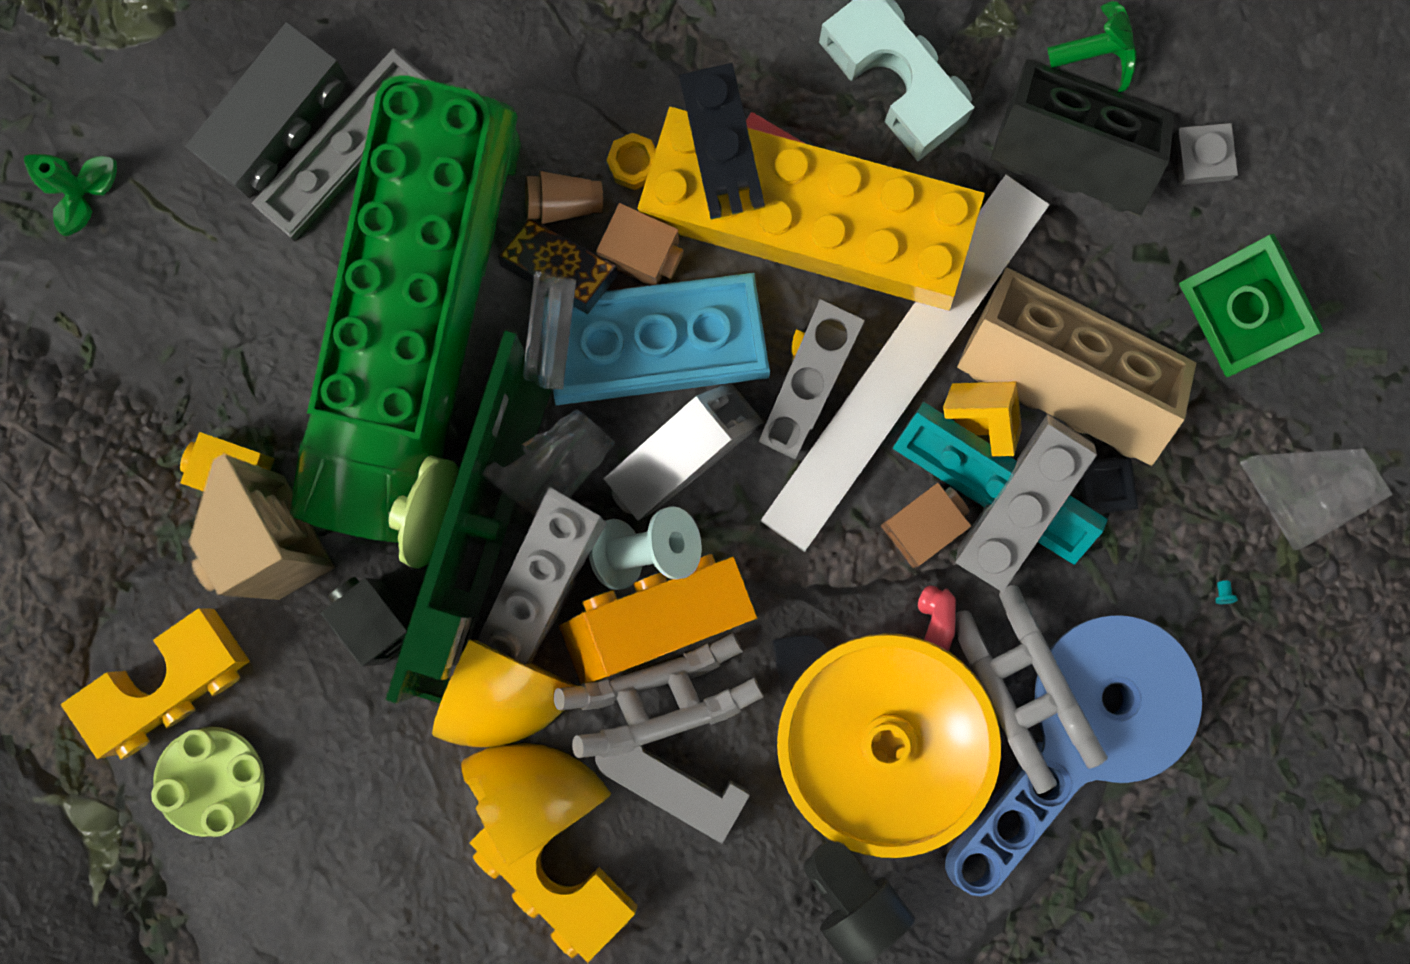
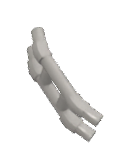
M1010 585L1003 592L1000 591L999 597L1007 612L1008 619L1019 641L1022 643L1021 645L993 659L971 612L966 610L956 613L955 631L970 666L990 697L996 716L1008 738L1007 741L1022 769L1025 770L1036 792L1040 794L1053 788L1057 782L1043 759V755L1032 734L1028 730L1029 727L1058 713L1067 734L1076 746L1088 769L1099 766L1108 757L1075 699L1019 587ZM1032 664L1047 694L1017 708L1003 678Z
M734 633L710 645L707 643L696 650L684 653L682 657L610 680L605 678L596 682L582 683L581 686L557 688L554 692V703L558 710L581 708L582 710L599 709L612 705L614 701L618 700L627 722L626 725L616 728L603 729L600 733L576 735L572 743L575 756L583 758L598 755L601 757L621 755L633 751L635 747L707 723L712 725L724 721L741 712L740 709L763 698V692L755 678L731 690L726 689L714 696L705 698L703 702H700L690 679L702 676L720 667L722 662L743 652ZM669 684L679 710L649 719L638 693Z

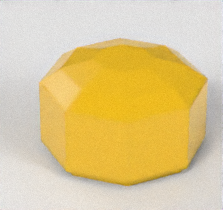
M630 133L613 141L606 160L617 184L633 190L645 186L656 151L651 139Z

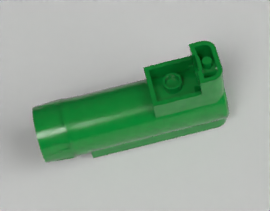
M408 75L390 76L382 81L373 104L307 411L310 417L304 439L300 443L292 502L289 511L290 515L294 518L343 534L398 543L399 531L391 528L389 525V516L394 502L400 496H409L414 484L418 480L420 467L428 456L432 455L443 459L482 276L484 277L506 177L507 175H515L520 152V137L515 129L518 115L513 107L468 89Z

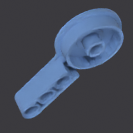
M1105 616L1076 625L1052 645L1050 651L1108 759L1099 766L1088 769L1076 746L1067 734L1058 713L1039 722L1043 734V742H1038L1037 746L1047 766L1053 773L1057 784L1049 795L1040 798L1034 792L1032 783L1025 770L1019 765L984 807L975 821L949 850L945 860V870L947 877L954 885L974 896H985L993 893L1000 887L1069 800L1084 784L1095 780L1115 783L1145 780L1168 769L1185 753L1199 726L1202 710V692L1198 674L1192 660L1180 643L1165 630L1153 623L1135 617ZM1038 675L1035 685V699L1047 694ZM1111 683L1122 686L1119 690L1123 697L1120 709L1113 714L1106 710L1102 702V693ZM1014 810L1019 815L1021 821L1020 830L1012 839L1003 840L997 830L998 820L1006 811ZM981 853L986 862V871L983 877L975 882H966L962 875L963 862L968 856Z

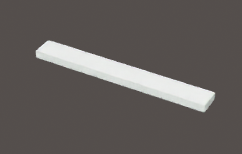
M1004 176L979 211L950 311L919 302L914 303L763 516L761 522L802 551H806L1050 204L1009 176Z

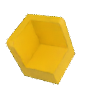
M1017 381L952 383L943 406L944 417L954 419L956 423L975 435H989L992 456H1014L1022 431Z

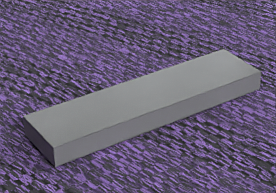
M394 48L251 203L294 242L359 172L375 96L382 85V81L390 76L408 75L430 80Z

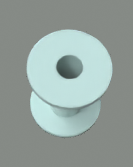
M667 507L659 510L653 516L647 532L636 534L622 520H606L607 524L589 554L591 567L599 581L608 588L619 590L633 585L641 573L642 566L654 564L664 576L670 579L689 577L698 567L702 545L699 530L692 517L681 508Z

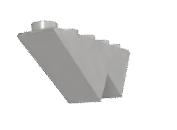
M549 488L477 641L523 664H530L578 582L574 581L607 523L599 515Z

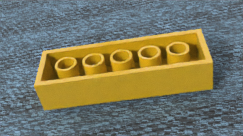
M669 106L639 201V212L678 229V234L950 311L985 193L748 128L765 208L754 210L749 198L750 190L747 189L739 191L743 213L732 215L728 194L717 196L722 207V218L711 220L687 111Z

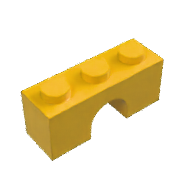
M198 608L153 639L164 656L166 676L160 688L151 695L140 691L126 671L106 672L60 704L97 759L118 755L121 760L128 758L150 742L146 734L162 723H164L166 728L179 723L195 711L192 705L194 700L207 691L212 696H215L231 687L241 678L237 670L249 663L250 660L215 609Z
M484 827L469 842L477 851L473 855V859L490 877L497 879L501 875L516 890L511 896L527 915L535 919L540 914L555 929L551 933V937L569 957L574 958L579 954L588 963L635 915L638 905L600 867L581 884L569 887L558 885L547 877L541 862L543 848L551 839L507 867Z

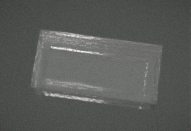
M536 271L523 377L525 380L545 389L563 390L576 280L555 273Z

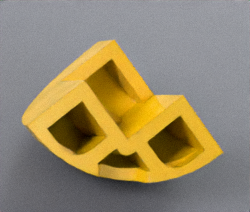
M469 640L441 700L433 724L432 735L443 741L468 747H495L519 741L541 731L564 711L558 710L554 703V692L557 688L574 687L576 685L532 663L523 664L477 640Z
M511 743L490 747L472 754L461 762L464 781L469 785L478 800L476 811L507 867L569 827L611 795L604 782L584 763L565 752L544 745Z

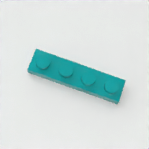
M924 401L892 448L984 508L987 504L991 505L1017 464V461L1009 456H992L991 444L952 419L945 418L944 414ZM1069 495L1038 542L1075 565L1101 535L1108 519Z

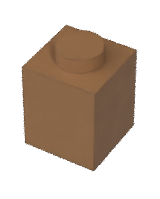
M619 203L596 252L598 256L617 265V271L652 286L659 285L663 276L670 279L673 277L684 249L677 247L679 243L678 229Z
M936 483L880 526L911 567L915 568L971 527L965 518L970 511L953 488L949 487L944 491L939 483Z

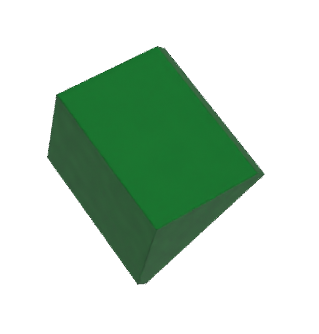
M1274 233L1179 283L1226 378L1324 332Z

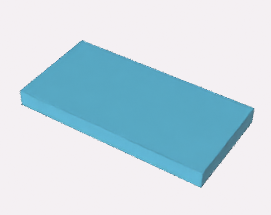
M754 273L605 291L588 314L557 297L542 299L556 405L769 378L770 369Z

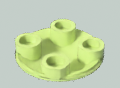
M432 455L428 456L420 467L418 480L414 484L409 496L398 497L392 506L389 525L391 528L399 531V560L409 567L421 568L430 563L459 474V468L453 461Z
M201 727L190 730L174 739L161 754L154 771L153 790L151 793L152 802L172 825L183 832L201 837L223 836L243 825L259 806L265 786L263 764L254 747L244 737L234 731L221 727Z

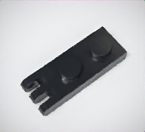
M733 62L680 74L679 79L711 220L722 218V207L717 196L728 194L732 215L743 213L739 191L747 189L750 190L749 198L754 210L765 208Z

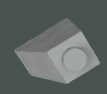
M732 383L724 384L695 396L608 474L604 480L611 487L612 496L617 505L625 512L633 514L639 521L661 508L764 422Z

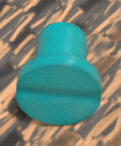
M1231 581L1217 582L1219 597L1215 598L1216 604H1230L1238 601L1237 596L1232 594Z

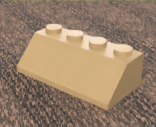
M1006 267L967 342L957 368L970 374L978 382L1017 381L1019 401L1025 406L1032 409H1040L1064 421L1071 429L1079 433H1087L1113 446L1122 455L1137 458L1152 466L1185 420L1197 362Z
M222 454L213 460L189 541L197 556L196 559L192 560L193 569L200 582L208 591L215 589L217 594L222 596L279 600L335 568L312 525L290 515L293 491L284 475L227 454Z

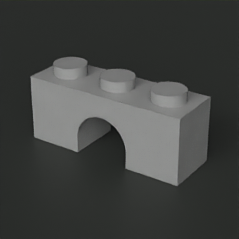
M1047 414L1017 458V464L1001 492L991 505L987 504L959 545L955 563L1003 592L1096 457L1097 453L1094 443Z

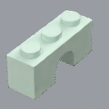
M852 0L822 24L819 43L851 82L868 69L874 67L890 68L901 76L906 86V93L890 105L885 123L914 158L919 161L967 123L974 109V106L970 103L972 96L968 88L958 77H949L937 63L938 55L930 42L921 35L915 37L905 25L904 14L895 0Z

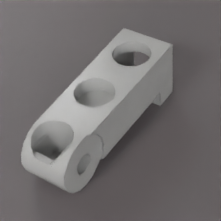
M819 300L759 440L760 443L796 459L809 430L813 428L865 320L826 301Z
M644 745L635 747L633 751L617 756H595L599 770L607 777L720 844H723L750 796L748 790L731 780L721 794L645 750Z

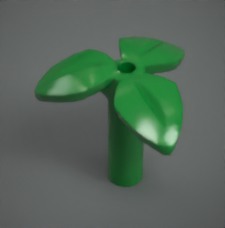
M1109 1L1100 7L1108 18L1104 25V33L1050 46L1047 49L1051 68L1109 53L1117 55L1122 63V75L1117 92L1126 91L1134 76L1137 53L1133 43L1131 23L1125 8L1116 1Z
M28 154L24 156L27 172L38 188L44 193H63L65 195L53 209L55 227L63 236H70L80 231L88 223L92 215L90 205L82 196L85 193L104 196L112 187L117 174V161L109 156H96L85 161L78 176L72 174L68 161L57 156L48 154Z

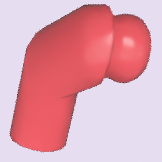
M930 585L924 588L918 601L920 612L932 616L924 640L949 651L955 636L956 599L947 588L942 591L936 586Z

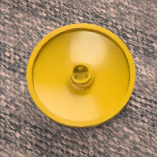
M881 633L854 638L839 644L819 657L802 674L788 695L783 707L777 736V752L781 774L788 793L796 807L815 829L828 839L844 844L851 851L880 858H901L924 854L937 849L955 839L975 821L987 804L996 784L1001 759V738L999 723L989 695L975 674L960 659L944 648L921 638L902 634Z

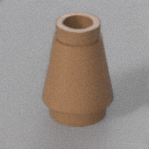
M539 171L538 176H526L527 219H539L540 224H546L590 215L591 213H602L601 181H591L590 179Z

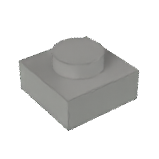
M1232 123L1178 128L1173 134L1179 185L1230 181L1238 175Z

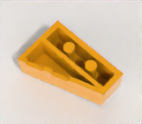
M709 554L700 558L698 567L689 577L667 581L666 577L660 572L633 583L636 593L617 600L614 590L590 598L583 602L586 612L561 624L559 628L582 685V683L600 680L755 620L757 616L734 557L716 563L713 554Z

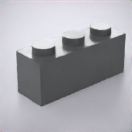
M286 22L185 147L202 163L246 197L250 198L256 190H263L274 179L278 171L277 164L288 150L298 148L306 140L311 130L310 123L322 108L327 109L335 104L344 90L343 82L348 77L336 59Z

